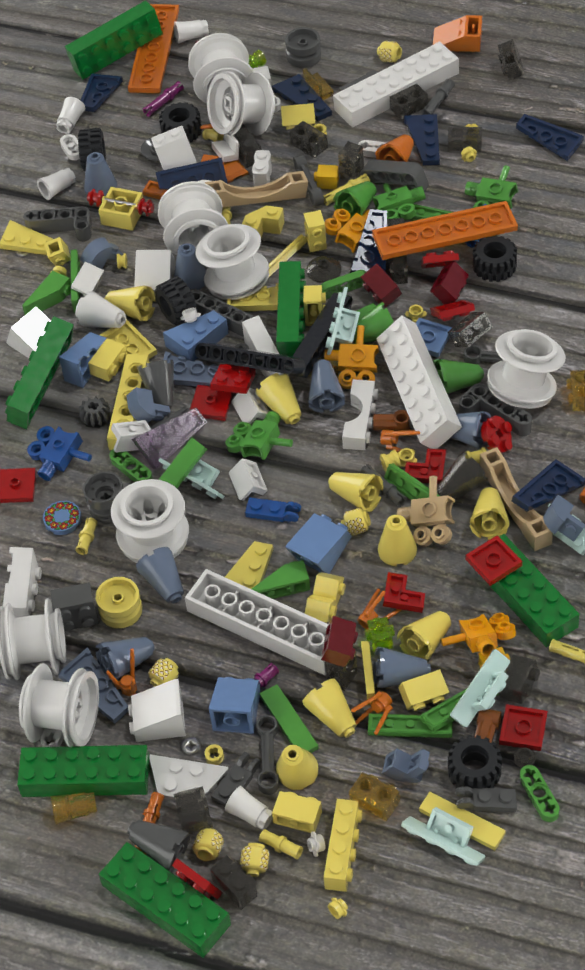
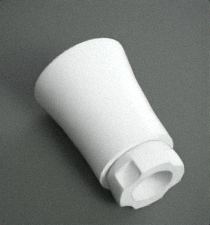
M174 21V34L177 43L209 35L207 21Z
M75 97L65 98L56 123V129L60 133L69 134L79 117L85 111L84 103Z
M66 168L49 176L39 178L37 186L42 196L50 200L56 194L75 183L76 177L70 168Z
M242 786L236 788L225 806V812L237 816L261 830L266 829L273 820L272 811L249 794Z

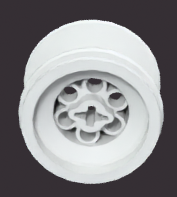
M215 33L203 37L192 47L189 54L188 68L194 78L193 88L195 94L204 103L207 104L209 86L216 75L230 71L236 74L241 83L244 84L246 78L253 73V69L248 64V51L240 39L227 33Z
M230 71L220 73L213 78L207 95V112L210 123L217 133L226 136L228 133L234 135L238 132L242 123L255 136L262 135L268 129L275 111V97L271 85L264 74L253 72L246 78L244 84L241 83L236 74Z
M196 181L180 183L166 191L160 199L158 219L165 229L163 235L164 243L167 249L171 250L175 255H177L178 248L182 244L189 243L196 248L199 241L210 231L217 227L228 225L225 217L221 214L223 208L222 201L217 192L208 184Z
M244 224L223 225L210 231L197 244L195 255L202 265L208 267L204 276V283L213 296L224 300L245 298L256 293L267 282L269 263L263 255L257 253L261 244V236L253 227Z
M513 330L500 335L496 340L495 348L503 361L493 364L488 370L487 384L491 393L506 404L519 408L531 409L547 405L557 391L556 381L550 372L560 369L565 363L566 356L562 347L549 336L535 330Z
M141 480L126 486L113 500L111 518L117 528V543L124 555L133 562L137 563L146 554L151 556L154 554L153 550L160 547H169L175 558L186 546L189 524L184 515L185 502L182 494L175 486L162 480Z
M49 598L45 600V614L15 617L11 604L7 603L5 610L3 606H0V661L7 680L11 679L12 675L15 680L20 678L21 664L50 661L54 674L58 675L60 661L61 663L66 662V640L61 611L59 608H55V612L53 611L52 602Z
M45 663L39 664L23 684L19 700L20 725L30 742L35 743L40 740L45 728L62 730L63 738L68 747H81L88 743L95 728L99 706V685L95 673L79 668L74 672L69 682L53 680L52 672Z

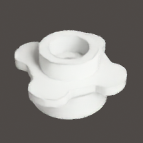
M188 308L182 312L183 316L180 319L191 323L196 321L197 317L201 316V313H197L196 308Z
M312 831L310 838L307 839V847L310 852L313 851L314 857H318V852L325 850V841L321 834L316 835L315 831Z

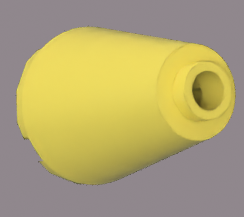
M143 285L109 291L105 296L107 301L123 310L127 316L140 321H148L155 310V307H152L153 301H155V294L149 286Z
M275 373L260 383L261 388L259 390L258 388L256 389L257 396L273 412H276L286 424L293 425L299 422L302 414L288 374L279 375Z
M335 472L328 481L329 487L333 492L355 507L362 508L364 511H373L381 500L379 493L380 490L383 491V480L375 474Z
M492 487L484 488L480 492L470 519L472 533L479 538L483 536L488 537V540L497 535L500 537L506 534L509 527V518L498 490Z
M392 515L387 519L378 544L380 559L391 566H397V564L407 565L417 554L416 542L405 518L401 515Z
M437 611L402 627L397 634V640L399 638L401 640L399 645L401 650L408 655L426 660L430 659L440 644L441 638L445 636L451 627V619L447 613Z
M332 678L321 683L323 687L318 690L314 688L303 699V705L339 737L348 738L355 733L356 730L354 728L357 724L337 680Z
M289 745L283 750L276 765V773L283 786L291 790H302L312 785L318 776V763L311 752L297 745Z

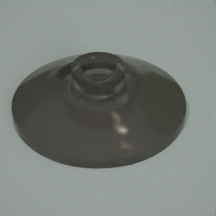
M320 256L311 260L306 270L310 279L315 282L324 283L339 277L342 268L337 259L330 256Z

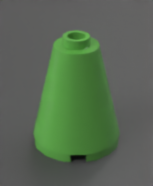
M366 181L337 192L333 198L335 200L334 210L345 209L350 213V218L356 213L362 216L373 200L372 197L377 193L375 185L372 182Z
M384 302L379 303L358 320L357 326H365L363 344L377 341L376 338L394 323L388 309L382 308L385 305ZM357 327L353 339L354 344H356Z
M444 359L433 360L447 394L478 384L484 378V370L478 364Z

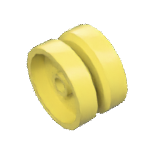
M113 577L107 579L98 587L95 599L101 620L107 626L126 628L139 620L143 606L139 589L131 579Z

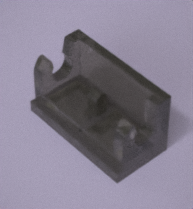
M448 127V152H462L464 148L469 146L473 147L477 152H481L482 127Z

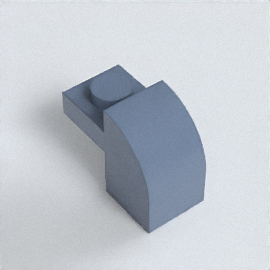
M98 238L87 245L80 260L83 263L87 262L103 269L107 259L117 260V254H123L117 245L109 243L105 238Z
M136 387L126 396L128 409L137 421L146 420L147 423L151 420L161 421L170 413L169 406L153 402L152 390Z
M557 495L544 513V522L552 533L556 534L559 531L574 542L584 529L585 524L570 514L574 505L560 495Z
M397 748L386 755L382 774L396 781L406 783L421 782L423 773L429 766L428 758L430 752L421 749L415 754L409 755Z

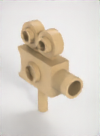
M430 476L429 498L412 499L411 506L398 508L397 515L403 516L406 522H411V525L417 527L413 534L416 544L427 547L434 541L439 545H445L452 538V531L446 525L455 524L451 515L455 499L449 495L437 497V476Z

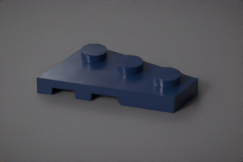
M91 73L80 100L85 105V111L95 112L123 82L122 76Z

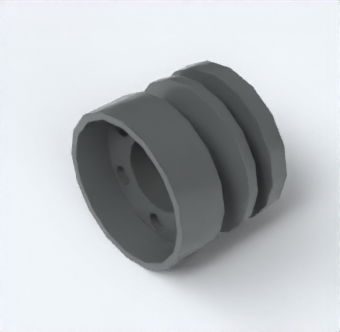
M105 471L93 474L83 485V493L90 514L101 523L113 522L111 506L116 495L124 489L121 478L116 473Z

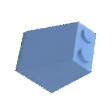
M314 513L287 543L286 549L296 560H304L305 565L320 573L330 574L352 536L348 532L347 526L339 522L338 524L331 522L332 519L324 514L319 516Z
M218 677L209 705L213 731L254 734L260 698L259 680Z

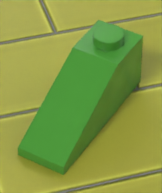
M52 271L22 305L24 315L28 314L35 307L42 312L62 302L71 293L70 278Z
M304 560L293 561L283 565L253 587L252 590L271 599L310 590V581Z

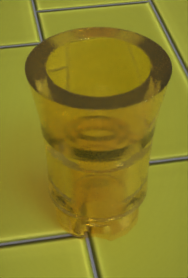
M94 792L50 796L55 825L97 812Z

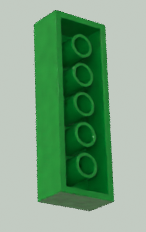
M145 0L64 47L73 70L83 80L89 77L91 73H96L157 38L163 32L155 9Z
M301 261L279 262L276 344L277 351L281 355L293 356L305 338L304 334H302L305 331V320H302L305 318L302 305H304L303 292L306 281L302 280L305 279V268H301Z
M53 316L51 322L48 321L46 323L45 333L39 337L36 351L33 350L31 352L28 366L25 365L22 369L21 380L16 381L13 395H9L5 405L7 407L5 413L7 414V422L27 430L60 366L59 357L68 350L72 342L74 324Z
M505 534L501 535L502 541L523 562L520 568L490 587L541 643L548 647L552 639L558 641L578 628L580 614Z
M147 745L21 748L17 786L21 797L148 795L150 766Z
M128 842L124 844L99 873V878L104 888L202 958L206 956L231 925L229 912Z

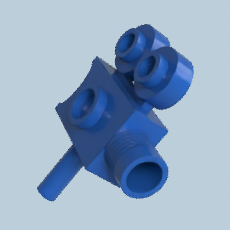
M50 426L40 428L36 435L38 441L32 442L27 448L31 459L41 460L43 463L37 474L46 481H50L57 470L64 472L73 457L88 462L92 459L91 454L78 451L83 442L78 432H64L59 426L56 431Z

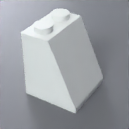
M183 126L151 138L163 170L197 163Z
M136 250L134 287L149 286L153 289L156 296V286L174 277L176 261L172 251Z
M37 307L33 308L10 328L6 343L29 358L33 350L36 351L38 347L36 344L39 337L45 333L46 323L48 321L51 322V320Z
M178 679L168 681L131 696L132 704H128L129 717H133V722H129L130 734H134L136 742L186 736L183 699Z

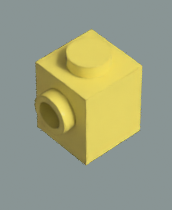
M60 237L44 243L47 256L55 266L64 265L71 260L68 246Z

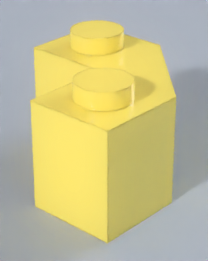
M266 205L245 215L242 224L256 229L261 238L263 232L280 235L285 223L284 211L281 207Z
M324 572L317 574L313 595L307 598L305 614L322 622H329L336 615L339 599L344 594L346 586L343 583L344 577Z

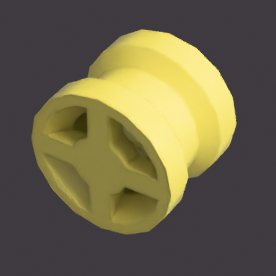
M396 450L391 451L390 454H380V461L385 472L389 464L392 463L401 468Z

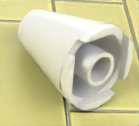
M86 292L85 294L87 295L84 298L81 297L77 303L75 315L78 317L79 321L77 322L81 326L121 328L126 323L125 312L95 292Z

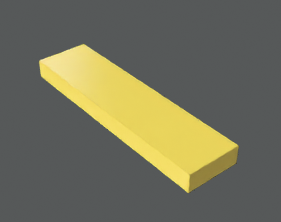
M432 792L428 793L419 807V812L429 817L432 809L437 807L474 827L470 838L494 851L506 834V830L465 809L458 808L457 805Z

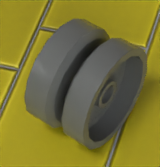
M300 27L293 29L286 35V57L292 66L306 68L319 62L321 59L320 35L316 30Z

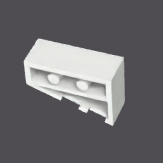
M10 547L9 553L12 556V565L7 567V572L11 573L9 582L5 583L3 608L5 610L6 604L9 603L13 608L15 617L30 616L31 612L35 609L34 595L38 594L37 581L41 579L42 570L41 567H38L33 548Z

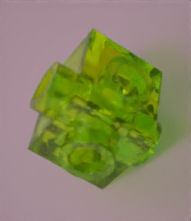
M388 618L368 620V629H364L366 641L371 642L373 652H375L377 647L393 648L392 637L395 636L393 624L389 625Z

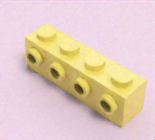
M337 799L324 871V886L327 890L347 892L348 882H352L353 869H351V862H355L356 859L354 844L359 840V829H357V826L362 821L363 810H359L358 801Z

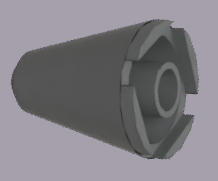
M167 360L146 363L147 367L142 368V365L138 366V372L145 388L152 390L153 402L169 407L173 406L174 361L170 360L169 363H167Z
M138 820L136 823L132 822L127 831L130 841L171 873L175 870L172 864L177 858L179 859L182 853H185L191 837L187 831Z

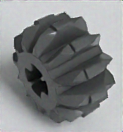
M97 396L94 399L88 397V401H82V405L79 406L80 419L86 426L91 424L93 428L97 424L101 426L102 422L107 423L111 414L108 402H105L103 398L98 399Z

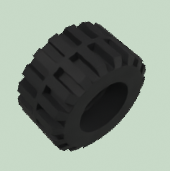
M186 102L173 103L170 106H166L161 111V114H159L161 134L183 126L189 143L198 139V136L201 135L200 112L193 104Z
M100 128L79 130L78 150L80 164L84 172L86 171V162L89 154L93 152L101 153L106 160L104 136Z
M497 235L486 237L485 239L482 238L479 242H476L475 247H473V271L478 277H482L483 280H489V282H500V280H507V277L513 276L517 267V247H515L514 242H511L508 238L505 239L504 236L497 237Z
M178 276L156 286L155 293L158 305L164 316L173 325L177 326L185 322V320L180 319L183 316L182 312L184 310L196 308L197 311L196 301L190 288Z
M469 735L467 739L462 737L459 739V743L455 742L452 745L448 756V776L451 777V783L453 785L456 784V788L465 786L472 789L494 788V784H498L499 777H501L502 756L499 748L496 749V744L494 742L489 743V738L481 739L480 735L472 738V735ZM471 760H478L483 762L485 766L481 769L473 770L467 768L464 764Z

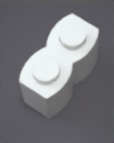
M257 150L254 154V164L252 167L254 187L270 183L272 164L269 150Z

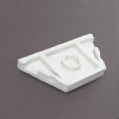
M149 755L157 792L163 794L166 800L201 805L207 798V795L217 787L218 781L229 772V768L226 766Z

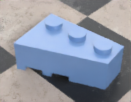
M89 332L59 357L64 381L82 388L92 377L88 362L106 340L105 337Z

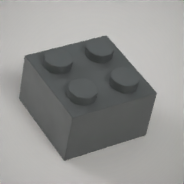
M90 582L50 590L53 611L55 612V608L60 609L64 631L99 624Z

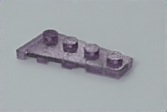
M192 408L131 440L151 467L157 469L162 464L158 461L160 458L166 461L202 428L207 421L197 408Z

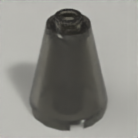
M462 452L438 484L437 494L440 496L449 495L456 500L488 481V477L484 479L483 475L486 473L472 457L467 459L465 457L466 453Z

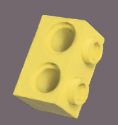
M321 210L303 213L305 236L309 251L315 252L327 249L325 222Z

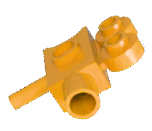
M345 209L335 210L333 217L325 220L326 233L332 236L337 235L335 242L346 245L354 253L358 248L369 210L362 216L356 213L352 218H350V213Z
M363 325L357 326L356 344H340L339 350H332L330 355H327L328 349H325L324 359L331 364L338 365L339 371H342L339 374L338 380L344 389H351L353 379L363 380L364 377H369L368 381L376 382L373 373L378 371L377 365L374 362L377 353H379L378 345H363L365 328ZM346 376L351 377L349 380L344 379Z
M495 613L489 621L484 614H481L473 619L459 620L461 634L441 638L442 646H447L465 641L472 653L480 651L482 656L489 657L491 652L498 647L497 639L509 640L516 636L515 625L510 623L509 616L504 613Z

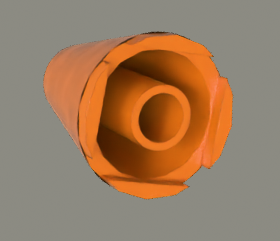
M403 134L381 145L375 152L376 160L408 162L414 146L412 137Z

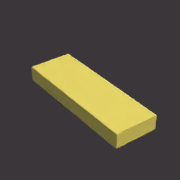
M361 641L366 696L369 699L375 695L370 645L368 641Z

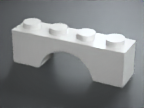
M353 379L350 392L351 406L359 409L361 414L354 420L345 422L342 435L343 449L366 450V445L371 440L369 428H373V417L371 416L376 411L374 400H378V389H375V381Z

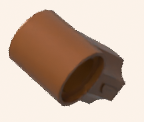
M398 410L394 414H374L373 430H410L409 415L406 410Z
M492 709L479 711L474 738H476V735H480L481 739L486 737L490 739L489 743L493 742L495 731L499 728L501 711Z

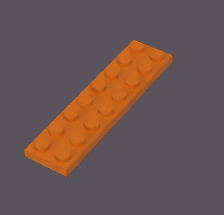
M150 4L156 11L163 34L137 48L128 92H161L174 36V21H177L179 14V5Z
M507 201L374 229L372 230V236L382 260L518 231V224Z

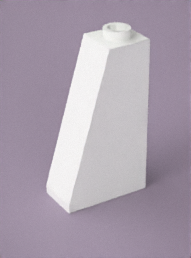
M259 315L242 322L244 342L249 349L279 354ZM261 370L265 378L278 373Z

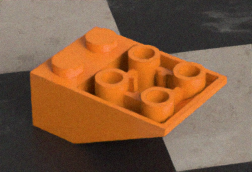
M466 15L435 27L433 45L441 42L450 51L480 52L482 16Z

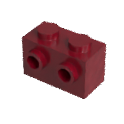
M453 261L442 268L430 292L443 304L455 302L460 296L461 289L465 287L469 274Z
M375 264L361 276L364 282L362 286L368 293L371 291L374 294L372 297L378 304L384 302V306L387 307L402 294L397 284L378 264Z
M336 616L331 618L326 628L322 661L345 667L349 660H353L355 655L353 644H355L358 637V632L355 631L357 623Z

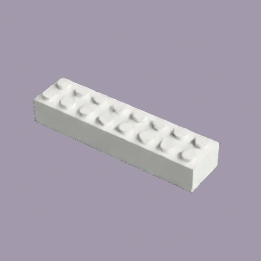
M438 42L334 94V111L353 128L459 74V58L441 42Z
M401 315L376 339L415 431H420V434L417 435L420 443L430 449H438L459 431L462 426L417 324Z
M205 569L185 597L187 612L314 671L326 675L333 665L321 660L327 623L208 569Z

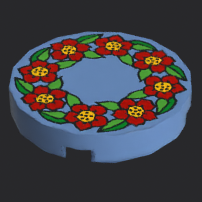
M70 501L52 503L43 513V522L46 529L56 535H66L73 532L78 524L80 525L82 519L79 507Z

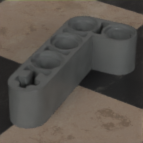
M370 159L360 172L361 176L367 174L370 182L405 185L408 190L422 186L425 192L429 186L423 167L414 162Z
M87 207L30 210L23 215L25 226L39 233L75 230L77 240L82 242L88 241L92 236V222Z
M475 384L459 399V413L485 411L491 417L500 416L505 422H510L512 432L519 436H527L531 433L532 416L522 408L499 400L483 384Z

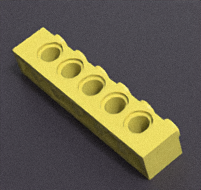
M126 354L107 435L109 450L114 449L117 441L111 430L112 424L137 421L128 409L126 396L136 387L145 389L137 367L142 365V368L147 367L146 363H150L148 355Z

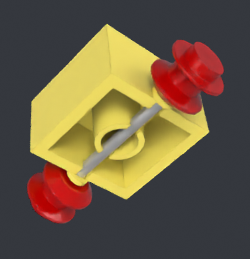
M110 187L106 196H104L102 190L96 193L95 189H92L87 195V201L90 206L96 203V206L100 207L98 211L101 225L133 231L143 212H145L146 216H149L154 211V203H152L151 199L145 202L142 192Z

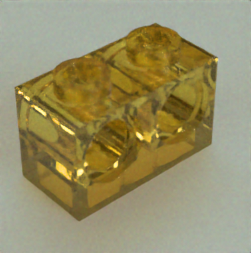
M585 370L570 371V378L566 380L567 390L571 392L568 393V403L572 404L573 411H585Z
M362 772L350 789L349 798L350 800L358 801L360 808L387 821L400 802V793L395 786L385 784L379 781L376 776ZM363 789H370V791H367V792L362 791V790H363ZM383 798L389 799L388 801H381Z

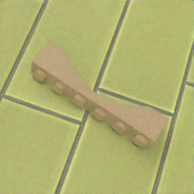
M304 171L286 173L273 182L256 187L233 186L222 180L205 182V184H208L217 192L223 207L306 198L308 180Z
M496 447L481 453V471L492 488L498 490L504 506L534 552L552 545L553 533L547 528L544 516L537 513L534 509L526 512L511 502L513 495L519 491V488L510 472L507 461L499 449Z

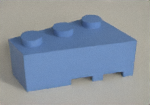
M211 311L197 317V320L194 322H186L163 332L165 347L176 355L184 356L187 360L193 362L198 359L195 354L197 344H216L229 334L227 319L216 311Z

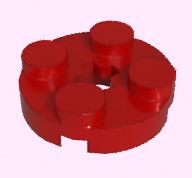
M500 416L487 418L482 423L481 436L483 442L487 441L489 445L487 447L488 450L497 447L501 453L512 449V426L510 422H505Z

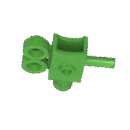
M503 166L499 180L482 177L480 183L469 181L466 183L465 195L475 196L477 199L473 208L483 206V204L489 205L507 201L510 209H512V198L519 190L517 183L505 181L510 170L509 166Z
M388 183L383 185L385 193L372 197L377 210H387V225L390 226L396 224L400 218L404 220L412 219L416 215L414 203L426 199L422 186L408 190L407 186L391 190Z
M270 411L263 421L255 420L252 426L247 422L238 423L233 428L234 434L229 436L225 443L229 452L236 453L241 451L242 456L245 458L247 456H258L265 460L273 445L292 447L293 440L278 438L280 435L278 424L281 418L276 412Z

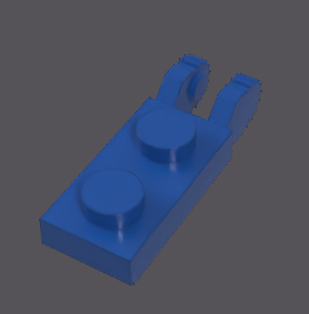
M249 497L245 516L279 522H297L299 519L297 513L301 511L302 506L296 502L287 503Z

